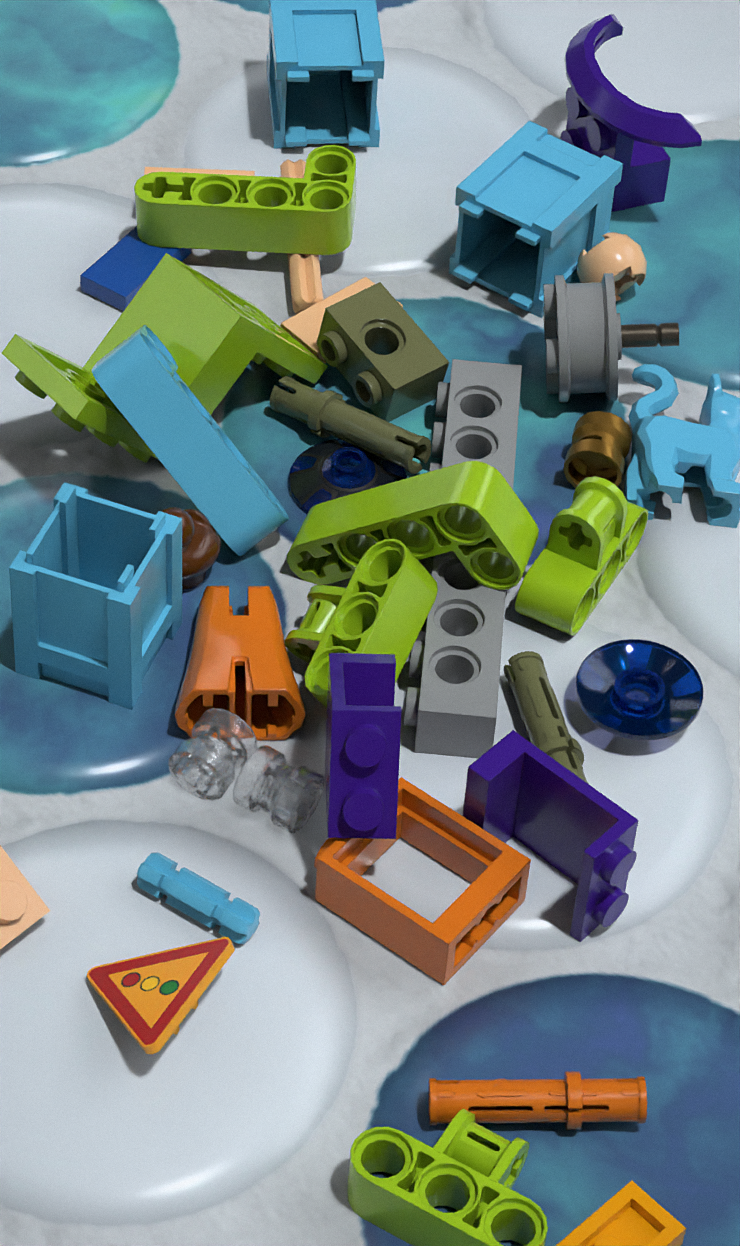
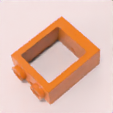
M401 777L398 781L396 839L328 838L319 849L314 861V867L317 869L315 900L445 985L525 901L531 859ZM400 837L472 883L434 923H431L361 877Z

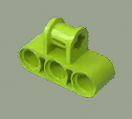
M595 476L582 480L575 489L573 501L569 509H563L553 518L549 530L548 544L528 570L519 588L515 602L516 612L568 635H576L636 550L646 528L648 510L628 502L623 492L607 479Z
M394 538L384 539L371 546L360 559L347 588L328 585H314L311 587L307 595L310 605L298 629L290 631L285 639V645L288 650L298 658L309 663L305 674V686L326 709L329 653L395 654L396 683L433 606L438 592L437 582L402 541Z
M462 1109L456 1114L433 1148L391 1127L368 1129L363 1131L353 1142L350 1150L347 1185L348 1202L351 1208L364 1220L412 1246H503L499 1243L501 1240H512L520 1243L522 1246H545L548 1231L547 1218L542 1209L529 1198L511 1189L527 1158L529 1142L519 1137L515 1138L512 1142L475 1123V1114L466 1109ZM385 1172L391 1174L392 1177L379 1178L370 1173ZM449 1206L457 1211L454 1213H444L436 1210L434 1207Z

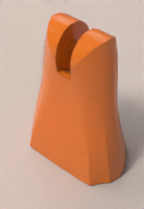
M207 586L199 604L192 648L177 699L175 719L178 727L184 730L193 740L288 739L295 730L302 727L306 714L301 693L288 657L278 606L269 586H248L247 605L244 607V615H233L232 605H229V586Z

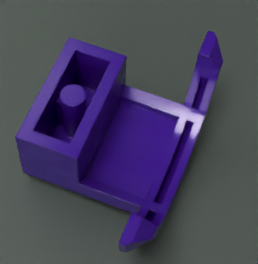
M612 14L594 20L581 28L570 40L565 54L566 77L571 87H568L566 90L568 117L566 130L562 131L560 140L601 158L605 155L623 163L621 181L614 189L611 212L663 202L665 200L671 158L663 147L701 146L702 139L693 124L681 113L663 112L642 106L618 91L603 75L595 58V52L604 42L613 37L621 36L623 33V26L615 15Z

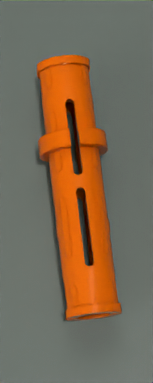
M565 1071L564 1079L436 1080V1078H429V1125L450 1124L456 1114L462 1109L475 1114V1123L565 1122L566 1130H581L582 1122H637L638 1124L646 1123L647 1118L646 1081L644 1076H637L636 1078L581 1079L579 1071Z

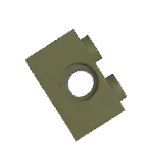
M381 282L325 308L316 342L324 360L330 366L336 367L353 387L359 402L365 407H370L378 418L390 422L437 398L438 382L444 381L449 361Z

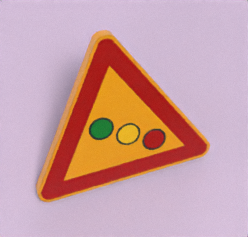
M217 938L95 966L88 971L87 978L92 987L146 1054H155L162 1049L172 1034L179 1032L180 1023L191 1009L197 1008L198 999L233 954L235 948L230 938Z

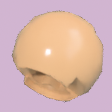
M610 232L602 235L605 240L588 252L585 249L582 250L578 257L576 272L581 283L601 282L604 273H613L617 302L621 300L619 295L637 282L640 286L646 277L647 261L641 246L626 234Z

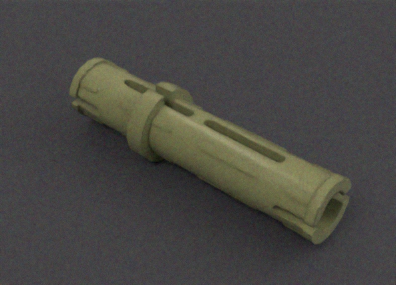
M288 376L281 378L278 382L280 386L289 389V392L277 386H274L270 395L271 409L307 424L308 428H311L310 431L319 437L327 438L334 436L415 474L423 468L421 464L413 461V457L425 464L430 457L432 446L431 441L427 437L414 434L345 403L341 394L331 390L317 391Z
M533 651L517 653L508 660L509 665H504V674L514 694L517 708L531 743L588 783L582 767L584 753L578 741L571 738L564 716L549 682L542 657Z

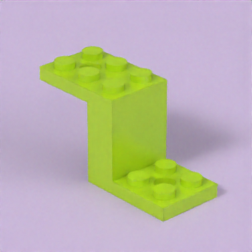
M167 253L83 367L17 334L12 337L1 353L19 369L15 379L23 387L42 399H45L48 395L56 402L51 411L62 422L78 432H82L84 427H86L91 434L110 447L114 448L119 443L127 452L147 463L151 456L157 457L106 395L94 378L91 370L97 361L143 325L150 328L168 349L178 365L177 374L210 415L251 360L259 365L263 362L281 377L288 376L292 378L295 373L313 384L318 381L328 365L257 306Z

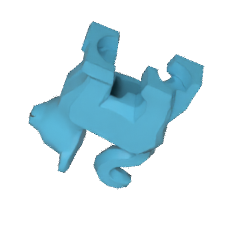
M643 364L635 368L632 373L633 381L652 387L655 391L634 402L629 413V420L632 426L631 462L626 471L624 485L626 500L647 509L648 520H653L656 502L650 500L651 493L665 492L672 498V503L682 504L683 487H699L704 497L709 524L712 526L737 528L740 520V483L735 482L740 471V398L723 392L719 374L712 373L709 379L706 398L701 408L700 424L669 416H654L672 406L679 394L677 383L665 368L658 365Z

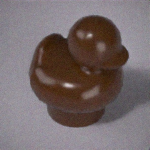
M177 507L163 509L161 512L182 518V590L193 588L204 580L206 570L218 558L221 547L220 537L216 534L207 517L197 510H183Z

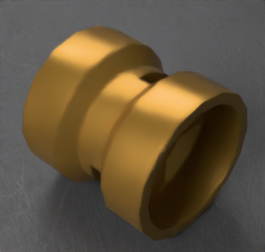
M595 411L581 416L575 424L572 434V446L568 450L564 462L566 479L575 488L585 478L595 476L607 479L616 486L620 484L624 472V459L629 453L632 442L631 429L621 417L609 412Z

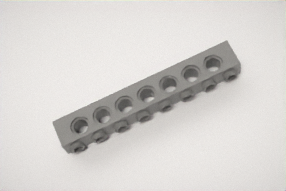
M452 359L450 383L438 382L435 417H445L447 419L446 423L434 422L431 457L443 458L442 464L430 463L429 472L465 461L484 462L496 468L513 489L522 365ZM454 551L420 559V563L436 580L438 592L421 631L426 632L425 640H416L411 650L409 677L421 678V687L407 688L404 725L417 726L415 753L479 758L493 747L506 590L491 589L478 583L470 575Z

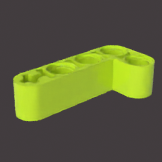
M323 145L315 148L308 154L306 159L304 178L183 172H152L143 175L134 185L138 237L142 242L156 247L333 255L343 252L350 246L353 236L356 210L355 155L343 146Z
M465 461L322 502L311 507L287 554V563L299 578L317 585L330 584L351 578L360 559L371 546L384 539L394 538L402 541L418 560L454 551L467 571L478 583L491 589L509 590L517 586L522 578L537 542L539 529L533 517L496 468L484 462Z

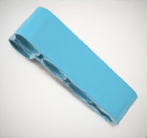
M143 325L97 361L91 369L92 374L106 395L200 512L207 517L212 527L238 556H242L288 521V514L272 491L177 374L178 365L168 349L150 328Z

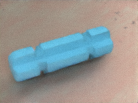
M158 852L150 853L146 860L141 863L137 871V885L142 890L159 899L165 894L168 896L165 903L211 929L215 928L216 924L221 926L218 933L230 938L237 944H245L252 934L256 932L260 923V911L258 908L238 897L234 898L233 902L228 900L230 892L185 867L181 868L180 872L175 870L178 863Z

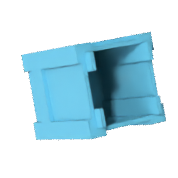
M268 0L269 50L266 73L274 149L295 148L296 146H307V144L349 143V146L379 147L380 126L377 111L378 79H383L385 61L376 0Z
M528 121L456 187L455 205L459 206L456 250L450 256L449 274L470 284L475 281L508 297L509 303L542 318L544 306L543 285L554 284V275H563L566 284L577 283L579 277L576 271L580 253L583 249L588 252L605 240L602 235L611 232L609 231L614 189L621 181L623 163L605 155L601 158L547 134V128Z
M64 482L53 499L54 510L27 552L20 550L9 567L16 673L38 680L42 675L107 696L110 703L132 710L142 694V680L166 638L173 640L182 624V518L158 511L156 515L89 495L88 489Z

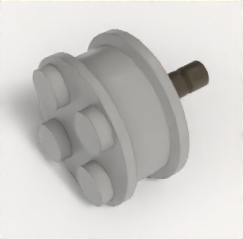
M604 273L601 282L567 284L563 275H554V284L543 285L547 394H558L559 403H567L570 394L605 392L608 401H616L618 398V360L622 359V348L656 347L658 344L660 346H679L678 322L660 323L659 326L655 323L621 325L620 313H616L613 273Z

